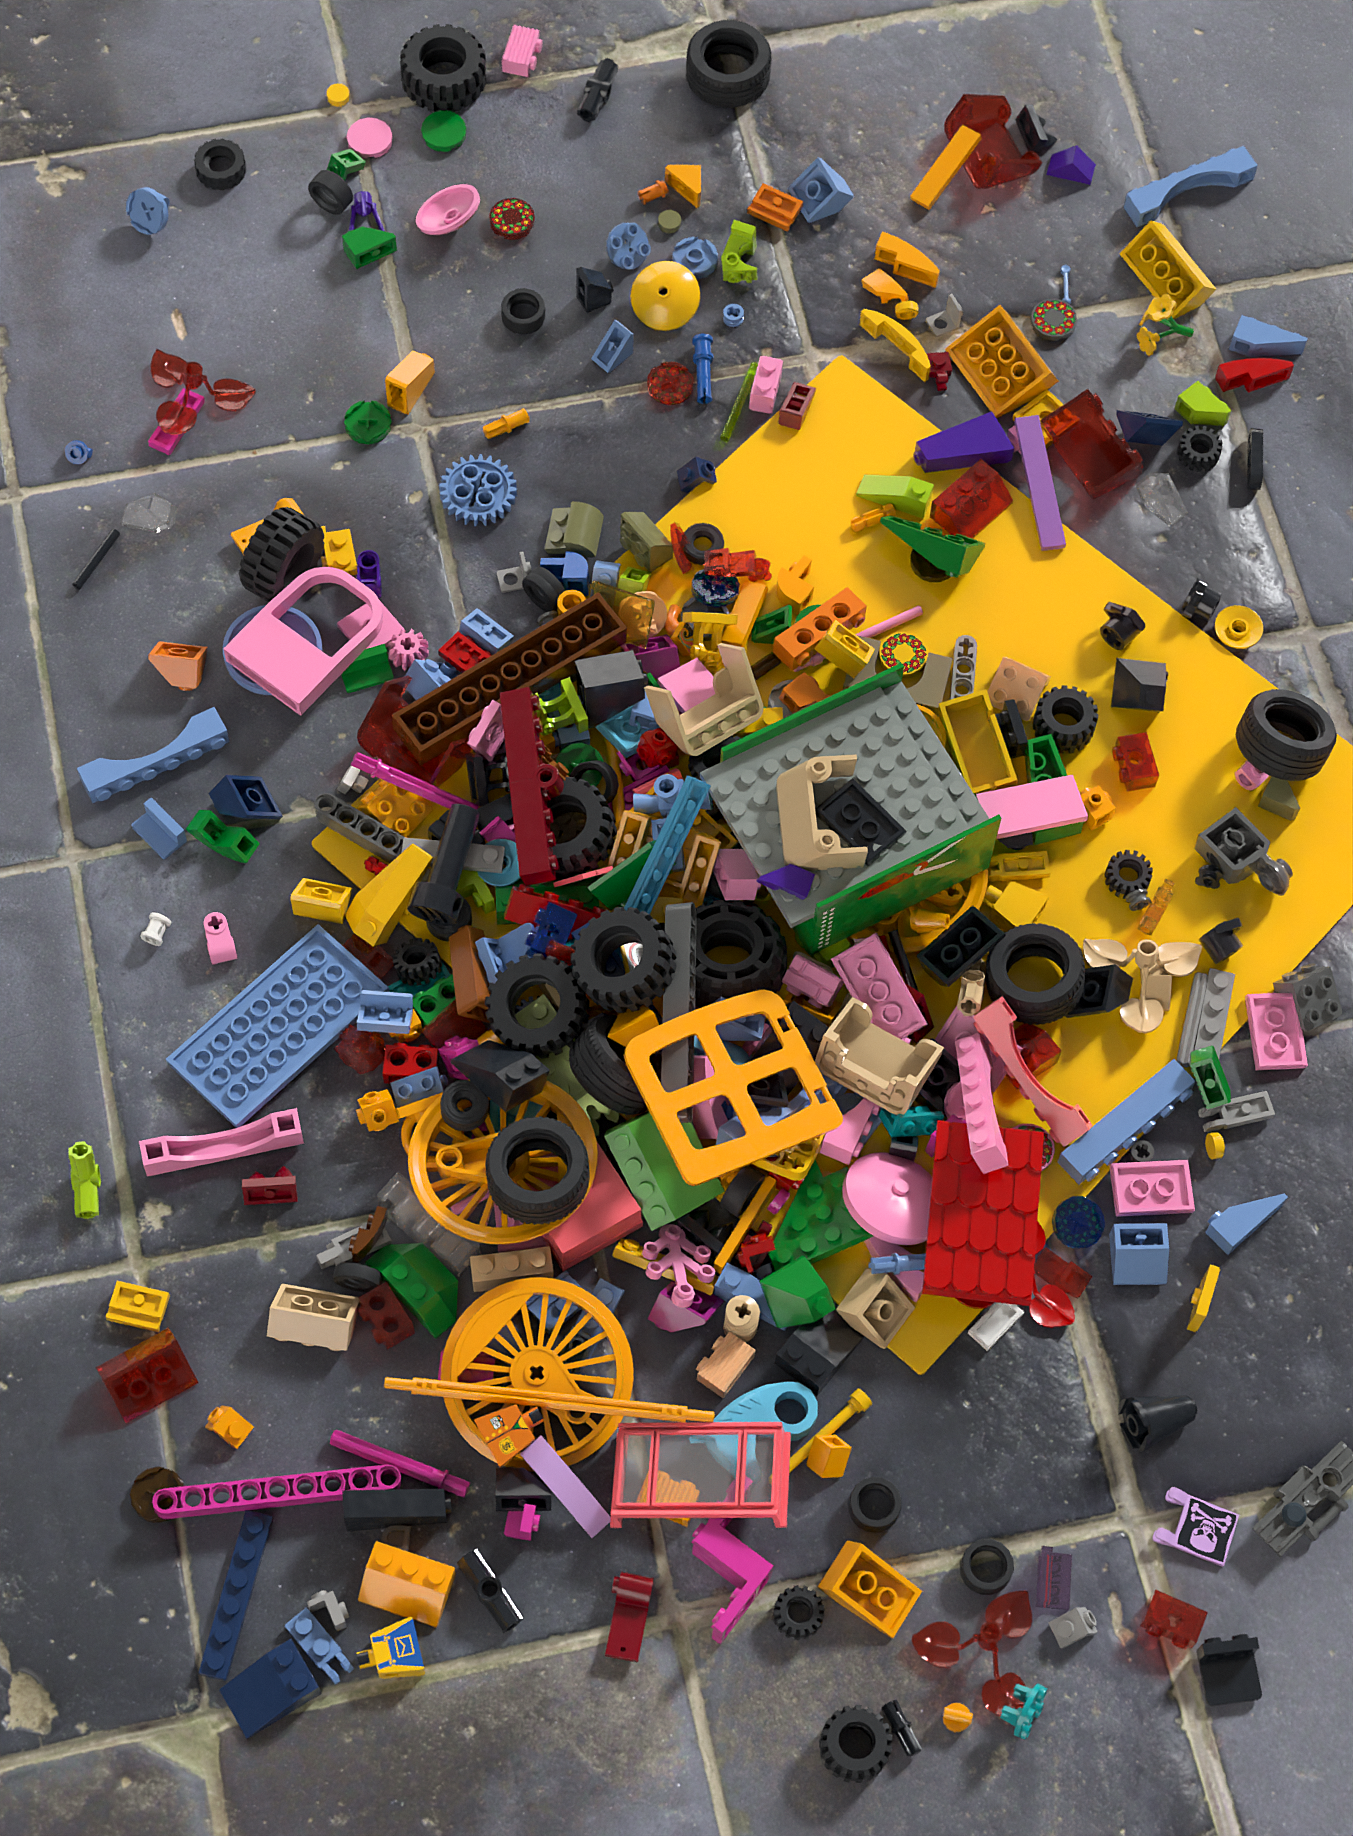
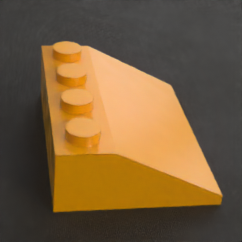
M1001 305L997 306L945 348L946 352H949V356L996 418L1032 401L1046 389L1049 390L1059 382Z

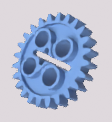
M480 454L478 460H475L470 455L469 461L461 457L460 465L452 462V469H445L446 476H441V484H439L440 500L443 502V508H448V515L455 513L456 521L463 517L465 525L470 520H473L474 526H477L478 521H482L484 526H486L488 519L496 523L497 515L500 518H504V511L510 512L511 505H515V497L517 496L516 480H514L513 472H508V465L501 467L500 459L493 463L492 456H489L487 460H483V456ZM483 474H485L484 477H483V479H482V487H479V486H480V482H481V477H482ZM474 493H477L475 504H474V506H471L472 503H473L474 500H475V495H474Z

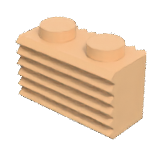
M729 1332L725 1338L720 1336L712 1347L714 1350L713 1354L709 1359L704 1357L696 1368L698 1371L697 1380L721 1398L726 1396L755 1357L756 1350L736 1335H733L732 1332Z

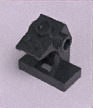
M476 752L465 754L472 803L479 807L488 804V792L493 789L505 787V791L510 792L506 754L502 755L500 760L483 762V756ZM501 768L502 779L490 781L489 770Z

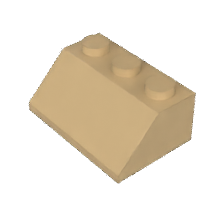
M281 1284L270 1306L267 1337H273L278 1341L300 1342L305 1346L317 1345L328 1347V1349L333 1351H347L354 1331L360 1297Z

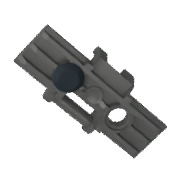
M1340 1441L1312 1470L1305 1465L1300 1466L1294 1472V1476L1273 1493L1276 1498L1281 1497L1282 1499L1252 1530L1279 1557L1303 1534L1309 1539L1316 1541L1319 1538V1533L1341 1511L1345 1512L1349 1508L1347 1502L1341 1496L1353 1485V1451L1343 1441ZM1325 1473L1333 1474L1337 1480L1336 1486L1329 1487L1325 1485L1322 1479ZM1324 1498L1333 1503L1314 1522L1307 1517V1514Z

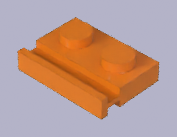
M763 183L753 198L752 204L747 208V213L788 232L789 227L793 224L803 207V201Z

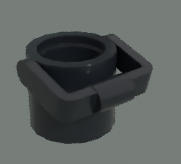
M1197 578L1186 597L1180 614L1188 618L1194 615L1209 622L1220 602L1222 594L1207 587L1208 583Z
M1108 602L1103 608L1109 619L1101 626L1100 633L1106 643L1116 650L1124 649L1145 629L1144 621L1135 610L1112 602Z
M1239 918L1216 925L1198 939L1216 965L1243 947V944L1235 934L1242 928Z

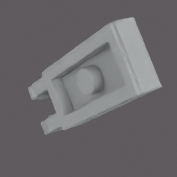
M1267 1091L1232 1098L1230 1103L1212 1109L1203 1107L1198 1110L1200 1118L1213 1116L1219 1113L1221 1118L1204 1124V1132L1217 1131L1223 1127L1224 1129L1271 1119L1275 1116Z

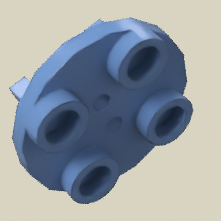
M621 223L615 226L609 233L606 250L615 266L621 269H634L646 260V257L651 252V247L646 233L638 224Z

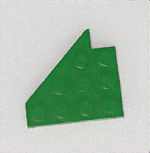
M814 1160L774 1239L775 1250L768 1252L775 1271L802 1255L812 1265L874 1237L854 1220L845 1205L842 1186L844 1178L849 1171L848 1167L823 1177L816 1160Z

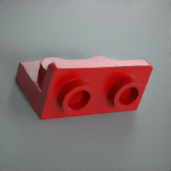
M457 632L438 650V655L461 673L492 656L489 651H483L479 648L472 638L464 636L460 632Z

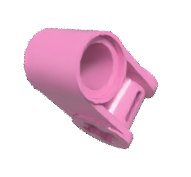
M218 912L208 914L204 920V928L212 965L237 959L234 941L230 935L225 916ZM217 925H218V928H219V929L214 930V927H213V926H217Z

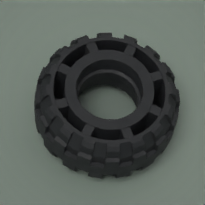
M717 900L713 901L712 905L709 906L704 904L696 908L695 1006L702 1008L711 1005L720 997L729 999L758 990H768L775 994L777 991L779 992L783 985L782 979L787 970V945L785 936L781 935L780 927L771 916L766 917V913L755 905L749 907L746 906L744 901L738 900L733 902ZM735 946L744 949L750 956L739 963L721 964L711 960L705 954L715 947Z

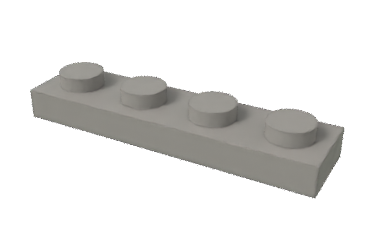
M1212 968L1209 969L1208 982L1193 1051L1214 1046L1217 1056L1220 1058L1235 974Z

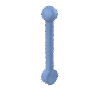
M1063 265L1061 267L1064 284V298L1062 301L1070 305L1071 300L1068 298V274L1070 273V267Z

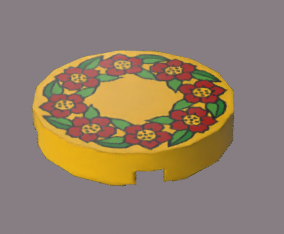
M896 632L887 636L881 643L879 650V661L883 669L887 670L902 663L904 665L902 677L905 676V678L918 675L925 668L928 657L927 646L923 640L915 634L908 632Z

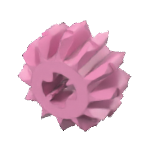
M412 628L409 633H405L401 629L400 636L393 634L392 641L388 642L387 645L389 650L388 658L393 661L395 668L402 665L404 671L412 665L415 659L425 660L429 656V650L427 649L428 641L423 639L421 632L414 635Z

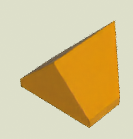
M642 1005L639 1011L631 1012L630 1009H627V1012L619 1013L607 1037L627 1047L633 1038L659 1026L655 1014L648 1007Z

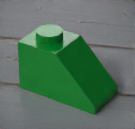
M362 226L342 235L343 250L356 269L397 251L394 233Z

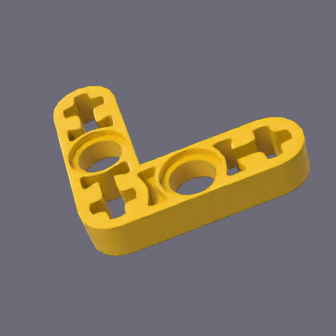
M826 1134L796 1145L790 1150L786 1149L776 1153L775 1155L779 1158L776 1161H768L764 1158L752 1163V1165L790 1180H802L808 1174L822 1147ZM809 1144L813 1147V1150L805 1152L799 1146ZM795 1165H799V1166H800V1167H798L797 1169H793V1168H792V1167H795Z

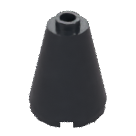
M1187 1395L1125 1398L1120 1402L1118 1408V1415L1123 1414L1124 1422L1120 1423L1121 1431L1131 1448H1139L1140 1452L1145 1451L1193 1422L1197 1414V1405Z

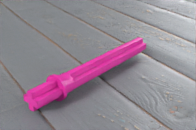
M359 752L353 757L351 766L371 774L370 777L374 778L376 776L450 809L452 804H462L474 809L479 808V806L468 800L382 763L381 759L375 760Z
M335 1430L330 1438V1444L334 1447L380 1465H393L397 1467L400 1473L438 1487V1489H444L465 1498L469 1491L471 1482L449 1474L448 1470L443 1472L339 1430Z

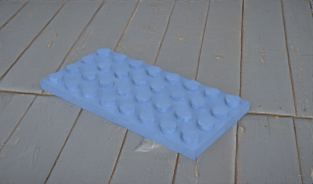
M317 924L168 1056L166 1062L235 1128L241 1127L357 1022L360 1009V993L362 990L390 992L389 987Z

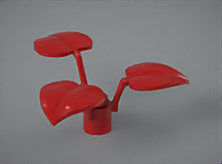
M1038 1221L1035 1255L1043 1250L1046 1243L1045 1232ZM1033 1274L1032 1292L1036 1297L1031 1300L1029 1306L1032 1319L1037 1324L1049 1328L1072 1325L1075 1322V1312L1067 1294L1059 1287L1051 1284L1043 1286L1039 1293ZM955 1298L963 1305L976 1309L987 1308L995 1303Z

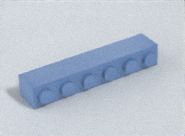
M1173 1059L1103 1117L1089 1131L1060 1154L1058 1159L1059 1165L1079 1185L1085 1179L1088 1182L1098 1175L1100 1172L1098 1169L1103 1164L1108 1166L1119 1156L1117 1153L1122 1148L1128 1150L1138 1140L1136 1137L1141 1132L1147 1134L1156 1125L1155 1121L1160 1116L1166 1118L1175 1109L1174 1105L1179 1100L1182 1103L1185 1102L1194 1093L1192 1088L1196 1082L1195 1079Z

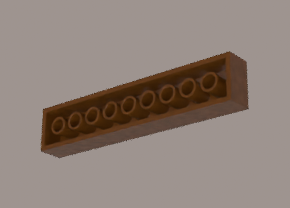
M598 592L392 714L393 730L418 763L423 765L468 738L471 731L477 727L482 719L481 715L485 707L489 706L492 700L501 704V692L529 687L533 695L535 693L540 695L560 683V680L576 673L575 660L606 655L626 643L627 627Z

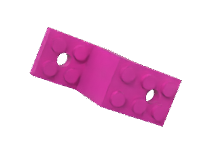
M746 1476L744 1502L750 1497L753 1481ZM736 1479L728 1487L724 1502H735ZM709 1518L706 1525L701 1523L692 1535L694 1538L691 1542L693 1544L692 1554L736 1587L729 1598V1607L726 1610L721 1608L712 1620L714 1622L711 1626L713 1629L712 1639L720 1645L769 1582L773 1571L772 1564L725 1530L733 1518Z

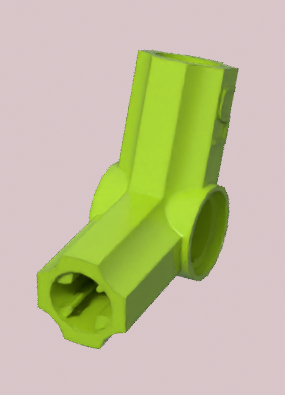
M85 1141L76 1142L69 1148L68 1153L71 1164V1184L74 1190L75 1215L83 1219L94 1218L99 1215L98 1188L101 1187L100 1168L98 1164H95L92 1146L87 1145Z

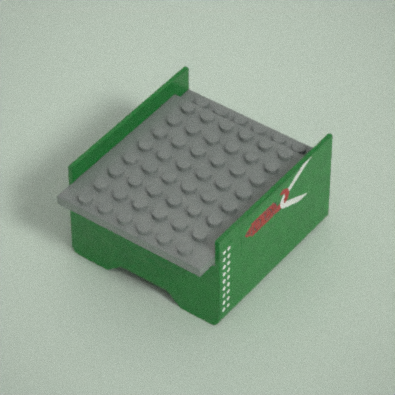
M902 663L722 747L720 763L700 772L701 780L711 785L708 792L759 876L786 866L783 859L777 802V779L783 772L814 757L857 754L853 776L833 777L822 783H812L815 809L853 778L907 831L906 834L897 840L895 845L890 849H886L869 866L864 863L863 868L860 866L849 869L835 867L827 868V870L809 871L815 874L808 896L804 900L781 889L774 891L766 887L789 926L793 928L810 956L988 869L1002 818L998 814L989 819L902 683L904 671ZM816 816L817 830H830ZM839 836L841 848H849L848 844ZM874 844L873 850L875 851L881 845Z

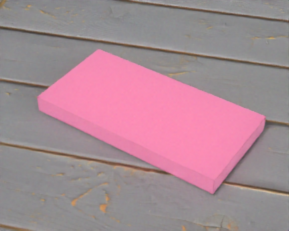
M1073 775L976 794L977 800L989 819L998 814L1002 818L996 839L1087 821L1088 818Z
M877 933L831 959L851 997L867 1004L873 1014L872 1024L899 1039H903L928 1025Z

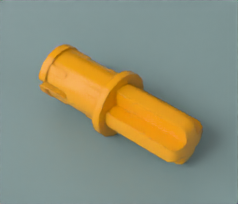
M522 408L508 416L502 415L501 419L483 427L485 437L491 439L505 432L511 433L512 429L529 423L528 413Z

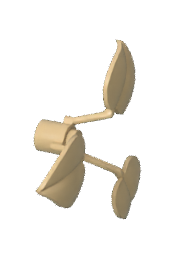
M1084 939L1083 941L1084 957L1091 968L1116 964L1118 967H1126L1135 957L1136 964L1139 968L1143 969L1140 999L1130 998L1120 1008L1122 1021L1139 1033L1154 1031L1163 1019V1008L1160 1002L1154 999L1145 1000L1148 969L1157 963L1158 966L1164 965V970L1172 976H1187L1197 967L1202 950V945L1188 942L1165 943L1158 947L1154 941L1146 939L1140 941L1137 949H1133L1131 955L1127 958L1125 946L1117 941L1110 939Z

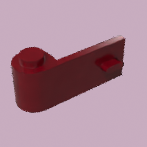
M622 1571L620 1577L614 1576L611 1593L617 1595L605 1652L606 1657L638 1663L653 1588V1577Z

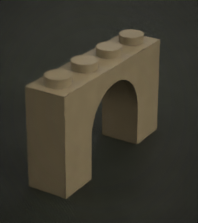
M858 636L875 650L867 665L855 678L846 674L843 690L876 675L875 666L881 641ZM929 653L922 678L916 685L907 688L916 704L928 708L939 716L938 703H941L943 700L953 658Z

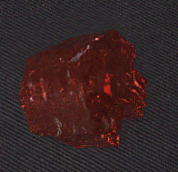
M349 1025L339 1035L342 1041L334 1050H336L345 1065L357 1070L358 1074L362 1075L373 1071L384 1061L386 1046L379 1032L360 1031L356 1027Z

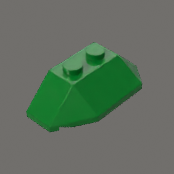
M423 1243L386 1245L365 1262L368 1267L374 1268L381 1273L382 1282L435 1339L456 1323L458 1280Z

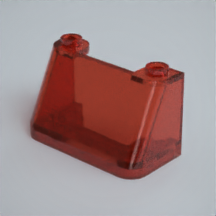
M963 94L944 123V131L949 141H951L962 125L981 134L982 139L963 164L970 180L977 189H989L1032 175L1043 164L1036 152L1028 151L1022 156L1005 126L1012 111L1009 102L1003 95Z

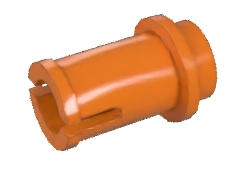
M657 180L655 184L639 190L638 196L642 200V204L645 205L659 197L664 198L665 194L669 193L663 180Z

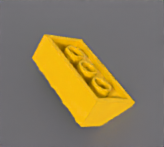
M1150 221L1119 253L1154 297L1168 294L1176 302V307L1172 310L1173 319L1200 307L1217 290L1164 224Z

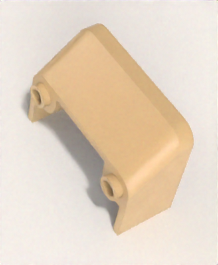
M724 643L717 645L724 668L719 670L713 677L715 694L679 715L671 691L652 686L644 688L656 723L685 754L698 756L761 717L763 703L745 648Z
M857 754L814 757L779 775L776 783L783 859L786 866L792 864L807 871L827 870V868L842 867L843 869L856 868L857 866L864 867L868 853L867 847L841 848L839 836L834 831L827 829L817 830L812 784L822 783L833 777L853 776Z

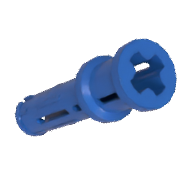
M698 334L692 338V343L695 346L693 362L697 365V402L703 404V397L705 395V404H708L712 401L710 364L714 360V356L711 353L713 337L708 334Z

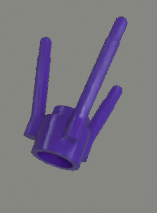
M359 191L354 195V204L351 205L349 231L354 230L357 213L365 217L371 212L379 230L385 231L377 212L376 203L372 202V196L367 191Z

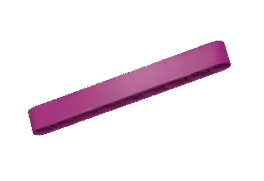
M379 1465L164 1488L155 1493L152 1503L155 1513L162 1519H173L343 1500L342 1491L397 1490L400 1488L401 1474L397 1467L393 1465ZM386 1474H391L396 1478V1481L393 1485L387 1486L381 1482V1478ZM364 1477L369 1483L365 1488L360 1489L353 1485L354 1480ZM331 1480H336L341 1484V1487L337 1491L332 1492L326 1489V1484ZM303 1483H309L313 1486V1490L309 1494L304 1495L299 1493L298 1487ZM275 1486H281L285 1489L284 1495L279 1498L271 1496L270 1491ZM248 1489H253L257 1492L256 1498L251 1501L245 1500L242 1497L244 1491ZM220 1492H226L230 1496L228 1501L223 1504H219L214 1500L215 1496ZM192 1495H198L202 1498L200 1504L195 1507H191L186 1503L187 1499ZM164 1498L173 1500L172 1507L167 1510H162L158 1507L159 1502Z

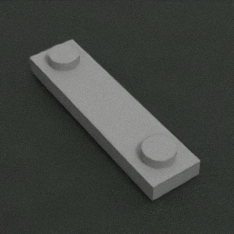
M404 838L402 852L411 844H415L432 857H435L440 841ZM471 844L463 870L502 873L506 851L505 846Z

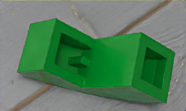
M199 810L186 828L191 835L210 849L242 863L248 862L260 844L245 828L226 826L211 810Z

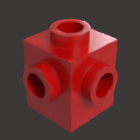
M661 728L647 730L640 736L636 751L649 768L657 765H664L674 759L678 746Z

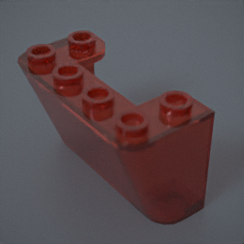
M1086 389L1041 419L1040 422L1052 444L1085 491L1094 500L1142 475L1144 466L1141 463L1143 459L1136 449L1131 450L1124 438L1119 439L1115 433L1118 431L1111 419L1107 421L1103 416L1105 412L1102 408L1103 403L1096 393L1092 395L1089 389Z

